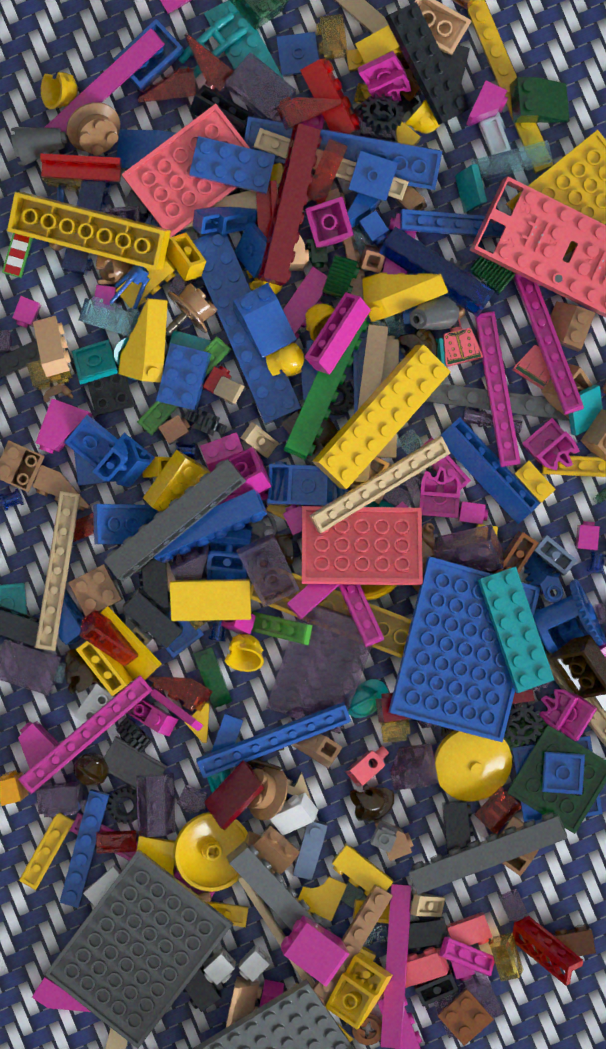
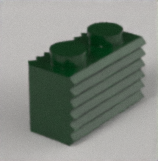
M479 256L469 269L470 273L497 295L504 290L515 276L512 271L482 256Z
M335 254L322 293L339 300L342 299L346 292L351 294L354 287L350 285L352 278L356 279L360 270L357 267L358 262Z

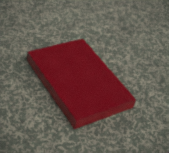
M243 760L207 798L204 804L219 827L226 830L265 787L248 762Z

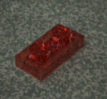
M136 830L96 832L97 853L137 852Z

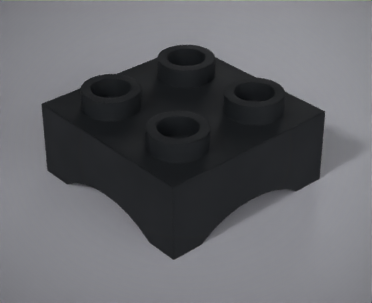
M117 373L87 383L97 417L135 407L127 376Z

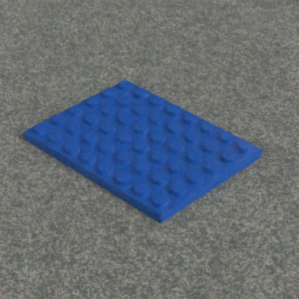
M427 557L423 573V583L419 588L388 713L503 743L515 689L478 579L492 574L434 557ZM522 583L532 615H534L540 587Z

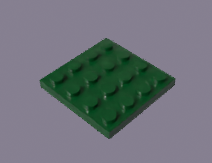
M546 725L508 788L507 793L542 815L553 812V814L559 813L564 828L575 834L606 784V760L551 726ZM544 751L585 755L582 795L542 792Z

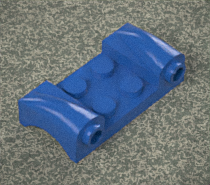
M282 461L269 464V480L272 487L269 488L268 505L326 506L348 492V488H339L317 466L287 465V462Z

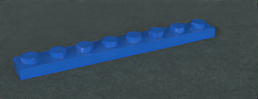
M342 702L198 757L196 762L203 778L235 767L243 760L248 762L352 721L345 703Z

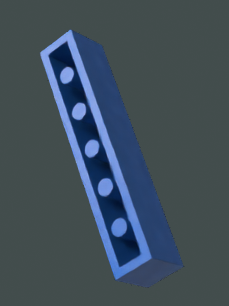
M460 417L440 435L455 458L517 524L531 514L540 504L506 466L500 467L499 458Z
M253 489L215 506L154 556V558L162 563L169 562L177 554L189 553L191 548L195 546L207 545L209 540L213 538H222L233 529L237 531L244 528L245 524L251 521L255 523L262 520L263 516L267 515L259 492Z

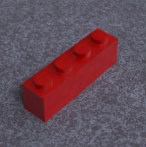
M326 58L319 59L300 70L331 131L353 134L361 129L359 126L360 120L356 114H353L350 108L351 102L347 96H344L341 90L343 88L338 78H335L332 72L334 69L329 60H326Z

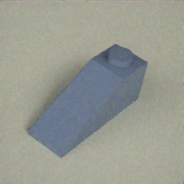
M314 820V822L305 826L293 876L312 881L326 834L327 823Z

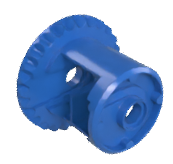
M577 579L570 582L571 596L542 609L541 607L535 609L533 618L540 639L550 654L556 652L571 639L591 635L596 644L600 646L606 644L605 635L596 612Z

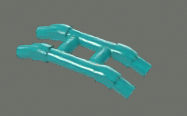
M229 11L216 20L178 58L184 64L197 49L205 57L191 72L192 77L197 78L229 46L247 33L246 29L242 26L231 33L226 39L220 34L218 30L234 18L232 12ZM211 36L219 43V46L212 52L204 45Z

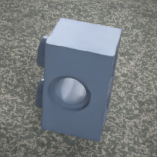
M548 535L543 536L533 551L562 576H565L577 562L576 558Z

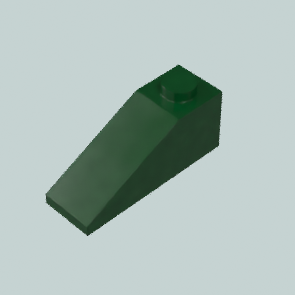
M213 646L193 653L213 707L217 708L233 702Z

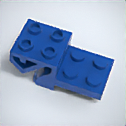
M88 414L64 442L95 468L92 472L103 481H110L114 477L117 485L131 487L155 458L125 432L117 439Z
M245 526L237 531L233 529L222 538L210 540L211 551L208 552L207 580L247 579L253 527Z

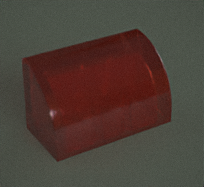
M501 786L474 815L490 831L498 833L513 815L521 809V804Z

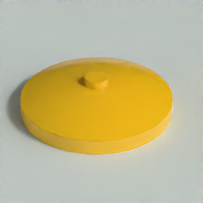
M454 730L442 740L436 750L433 763L434 773L442 789L453 798L462 801H479L492 796L506 783L512 768V754L504 738L502 743Z
M210 812L192 818L180 830L174 844L173 857L178 873L189 885L202 891H220L232 886L238 881V875L240 874L229 864L227 856L244 842L248 834L247 830L236 819L226 830H223Z

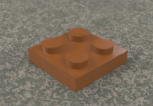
M467 988L437 1014L463 1046L494 1020Z

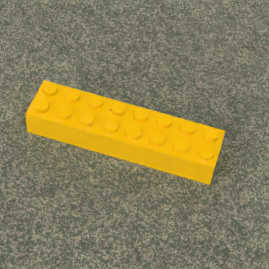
M15 192L7 228L8 232L153 270L163 269L171 233L169 229L25 192Z
M424 344L415 345L312 462L339 488L347 489L451 371Z

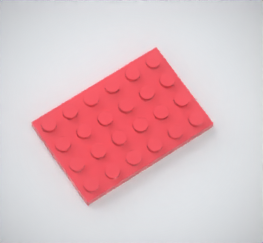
M214 104L121 174L160 227L171 230L170 237H173L193 222L196 209L211 208L237 189V187L189 176L198 136L250 148L217 104Z
M302 506V584L422 585L421 508L363 507L324 532L318 533L309 515L322 507Z

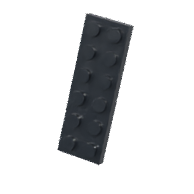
M417 2L387 15L385 19L438 125L469 110L470 108Z

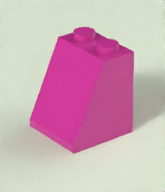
M51 399L35 443L40 445L39 449L51 454H53V451L60 452L66 445L64 442L88 414L92 418L93 415L86 410Z
M38 721L27 723L20 730L22 734L18 737L29 769L60 744Z
M304 915L295 922L293 931L281 943V950L284 956L326 987L349 956V952L341 938Z

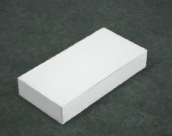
M499 115L480 121L479 123L492 159L511 153V148Z

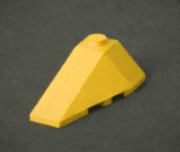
M378 273L362 279L364 302L371 309L368 315L372 322L390 317L448 293L441 274L418 273L417 275H405V273Z
M147 298L137 319V324L133 332L131 331L129 340L120 354L118 374L140 381L161 382L164 365L167 300Z

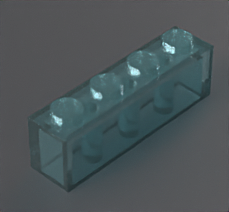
M548 140L471 160L472 165L478 164L482 181L554 162Z
M92 296L91 299L85 298L78 321L128 337L131 331L133 332L140 311L132 308L125 311L121 309L122 305L116 303L106 305L103 304L104 299Z

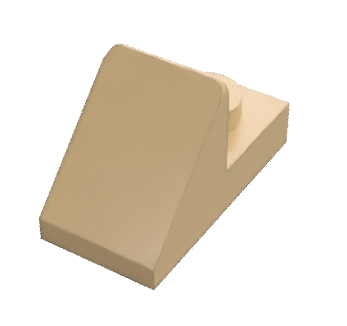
M221 377L214 390V394L233 405L236 404L245 386L226 377Z
M251 422L240 437L246 444L251 447L253 446L257 452L267 459L279 444L253 422Z
M302 772L295 785L292 784V780L287 778V793L293 796L306 793L311 800Z
M415 892L410 914L415 916L442 917L445 897L427 893L417 894Z

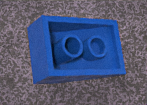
M120 129L116 158L121 159V169L128 170L176 134V132Z
M268 283L233 300V311L261 358L297 341L287 317Z

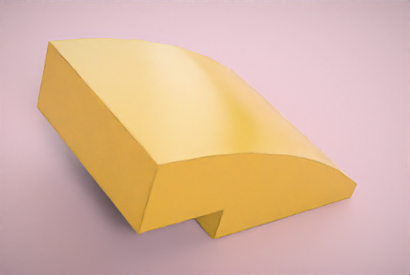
M362 953L356 954L346 972L342 973L325 1007L357 1030L376 1005L393 975Z

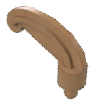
M56 385L45 392L43 399L45 402H49V397L59 393H63L71 399L73 395L67 386Z

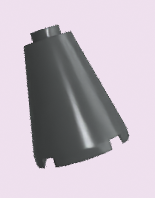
M11 128V131L15 132V134L11 135L15 157H20L21 159L18 162L20 167L39 160L40 153L52 154L65 148V143H68L66 132H62L61 128Z
M446 293L419 304L411 312L410 322L417 329L446 330L456 324L459 318V307L456 306L455 298L450 293Z

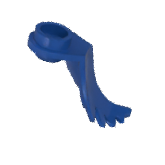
M532 553L524 567L528 568L524 570V574H530L525 580L532 581L529 585H540L547 601L552 603L560 601L564 595L559 580L560 573H552L554 568H546L548 564L546 562L541 563L543 559L537 558V555ZM551 589L556 591V596H551Z

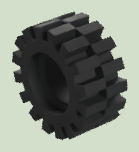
M343 382V385L338 384L336 390L344 394V401L339 405L330 403L328 409H331L330 414L335 416L342 415L352 407L354 393L352 387L347 382Z
M128 717L116 728L120 736L140 753L152 742L151 738Z
M132 787L117 789L108 800V813L118 823H132L139 818L143 811L144 801L142 800V795L136 789H131ZM122 798H129L133 802V809L128 813H124L118 808V802Z

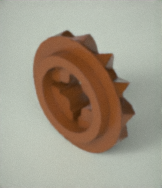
M372 1013L367 1016L359 1029L356 1030L352 1027L353 1036L360 1044L373 1045L381 1039L382 1021ZM370 1021L371 1028L374 1030L369 1031L367 1037H365V1030L362 1027H366Z

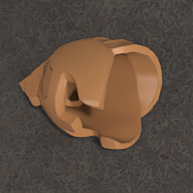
M97 255L96 269H99L100 276L102 277V280H98V284L118 283L135 265Z

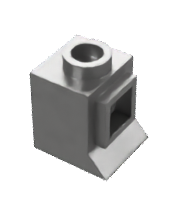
M379 821L370 841L371 845L390 853L397 838L396 833L398 829Z

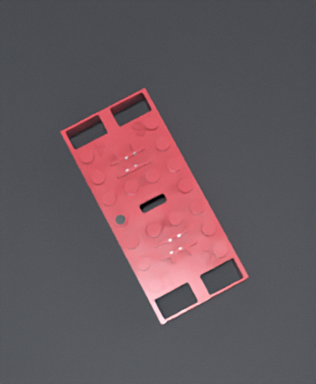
M510 177L504 178L470 251L606 318V225ZM506 185L521 192L511 216L496 209ZM489 221L492 223L498 222L505 226L493 254L478 247ZM573 241L577 246L569 263L563 261V257L570 242Z

